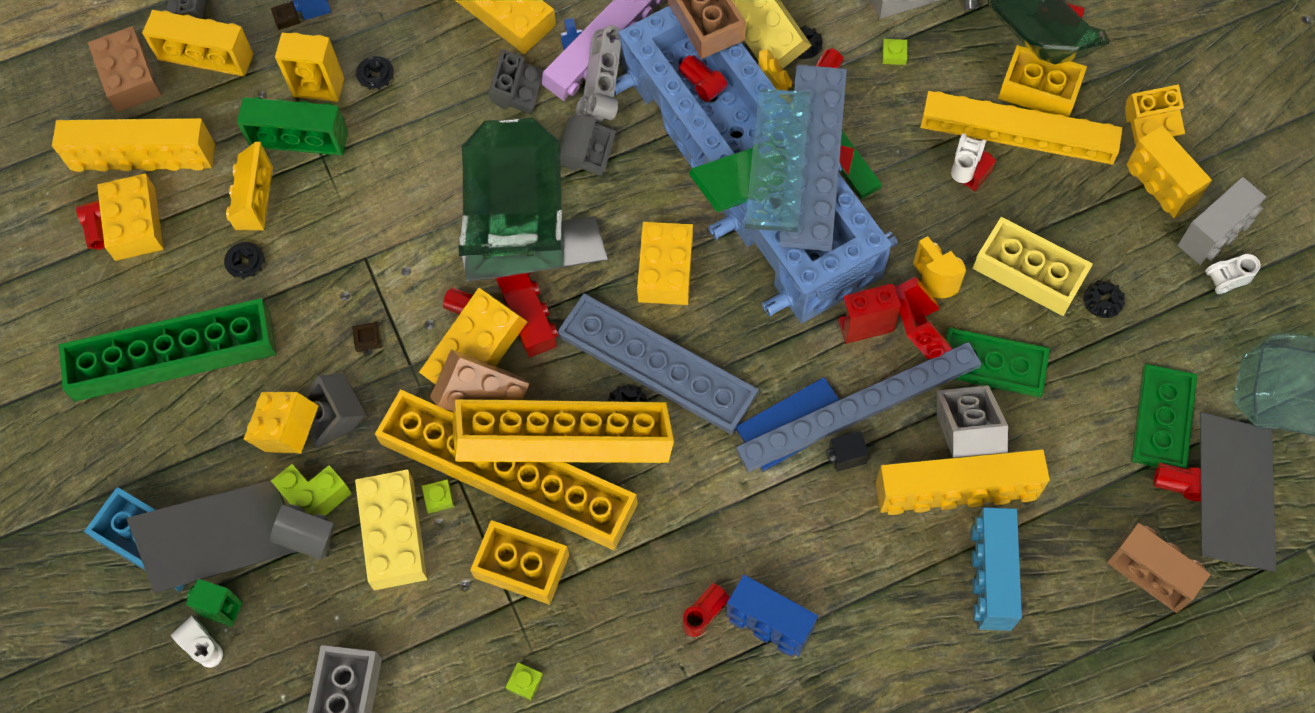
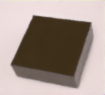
M293 1L271 8L278 30L300 24Z
M377 322L352 326L356 352L382 348Z

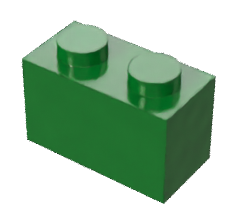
M197 579L195 585L189 589L186 603L188 607L202 618L229 627H233L243 604L228 588L201 579Z

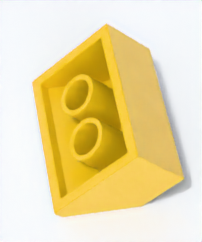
M255 142L239 153L237 164L233 165L234 184L230 186L231 204L227 207L226 217L235 230H264L273 166L261 142Z

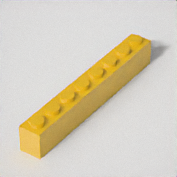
M928 91L920 128L960 136L964 133L966 137L1113 165L1119 153L1123 127L1114 126L1110 123L1092 122L1087 119L1070 118L1062 114L1054 115L1039 110L1017 108L1014 105H1001L987 100L969 99L966 96H953L939 91Z

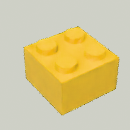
M261 392L243 440L264 452L302 453L318 405L298 392Z

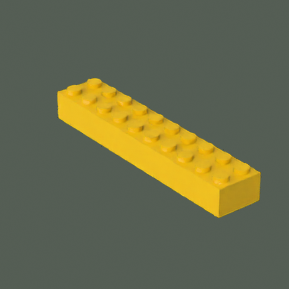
M400 389L375 433L382 446L615 551L638 505L637 494L565 462L455 461L454 413Z

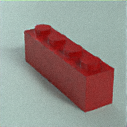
M532 273L495 278L506 306L528 321L519 333L528 358L556 348L555 338L559 337L554 323H548L546 317L550 315L545 302H539L537 296L541 294L536 281L531 282L528 276Z

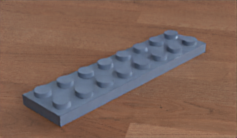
M797 65L779 247L832 251L847 69Z
M585 293L557 331L560 339L733 435L736 427L759 393V389Z

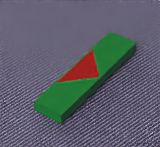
M842 131L839 158L842 167L841 173L861 200L880 190L882 184Z

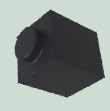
M861 431L830 439L829 449H826L830 465L834 464L836 472L867 464L869 458Z

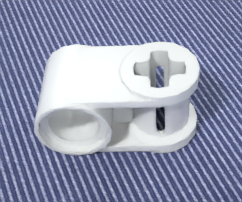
M962 133L951 170L952 178L955 181L967 183L973 178L987 140H975L966 137V134Z
M1244 254L1227 261L1217 262L1209 266L1205 272L1208 276H1211L1216 286L1215 292L1222 294L1251 283L1261 264L1254 255ZM1241 267L1248 269L1249 272H1245Z
M193 615L171 634L174 641L192 659L203 666L212 668L222 661V648Z

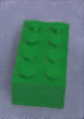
M243 97L237 119V124L249 146L255 142H261L264 149L343 156L348 129L338 105Z

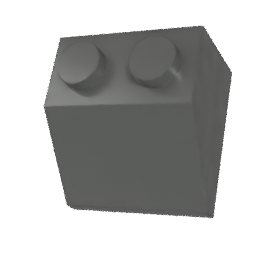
M344 373L319 375L303 395L318 405L309 431V435L316 448L322 447L354 430L366 416Z

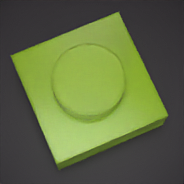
M884 39L882 64L906 65L907 40Z
M448 479L422 486L428 513L454 507Z
M517 662L505 688L532 701L543 678V674Z

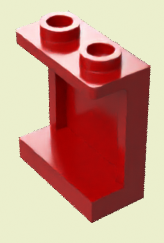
M916 277L896 286L895 290L901 304L900 314L907 337L928 360L938 358L950 351V344L926 318L927 315L940 310L934 297Z
M893 284L844 296L843 301L847 309V316L839 317L838 324L845 344L894 332L901 304Z

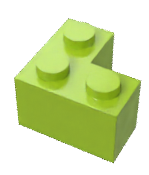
M293 464L271 480L290 505L299 506L305 510V513L313 516L315 514L326 516L352 494L330 465L309 482L306 481Z

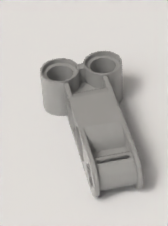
M614 25L607 26L605 29H599L592 36L584 96L579 99L576 106V115L597 118V123L603 122L604 119H614L618 110V101L614 99L621 43L618 33L620 29ZM602 57L605 60V65L602 63ZM598 81L601 82L602 89L599 87Z

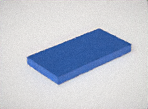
M822 378L736 427V431L742 441L746 443L839 401V398L826 379ZM808 446L760 467L762 472L779 464L780 462L786 460L787 458L793 456L794 454L800 452Z

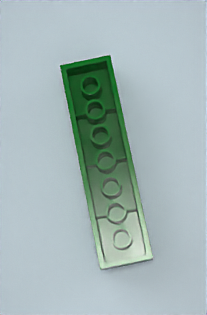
M262 298L58 344L63 391L74 402L277 355L270 310Z

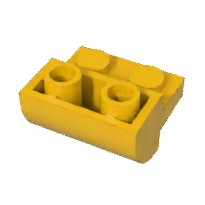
M1179 84L1129 95L1126 101L1125 115L1126 122L1131 123L1135 145H1137L1139 139L1160 126H1163L1172 137L1185 134L1180 111L1184 106Z
M928 236L919 241L913 265L922 275V285L934 298H948L957 294L966 272L963 261L956 257L952 251L942 255L938 244L933 243Z

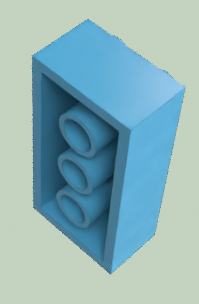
M116 487L84 532L101 545L146 571L126 518L155 511V509ZM186 584L174 587V589L181 592Z
M983 508L980 515L976 516L975 524H972L970 529L971 541H975V551H972L971 565L976 567V577H973L972 592L977 594V604L973 606V620L978 621V630L1012 631L1022 618L1017 509Z

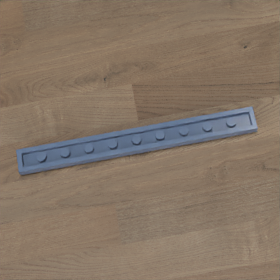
M965 343L938 358H932L736 447V451L747 473L976 370L980 368L982 363L970 343Z

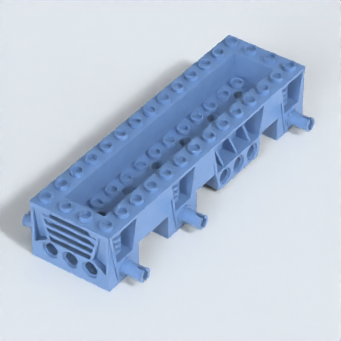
M669 6L618 32L621 43L622 69L625 74L616 78L614 95L616 96L618 93L633 86L646 104L654 100L661 110L664 129L692 168L769 142L773 144L787 163L792 110L741 42L701 59ZM695 55L711 71H719L726 79L728 86L716 96L717 100L710 103L702 100L697 94L695 86L679 72V64L687 56ZM733 131H739L743 136L741 138H733L730 134ZM839 162V170H838V172H841V171H842V167H841V164H840V162ZM839 173L832 251L779 247L785 189L723 210L722 212L726 217L708 226L711 235L715 234L713 236L715 240L735 230L747 247L755 243L775 271L774 286L779 291V294L762 302V307L765 312L768 310L766 314L769 317L788 306L802 324L843 301L845 295L859 292L884 277L890 248L897 246V239L895 236L890 237L893 235L891 231H888L886 234L882 232Z

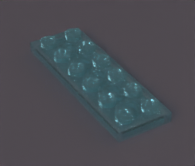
M759 89L745 229L798 232L811 92Z

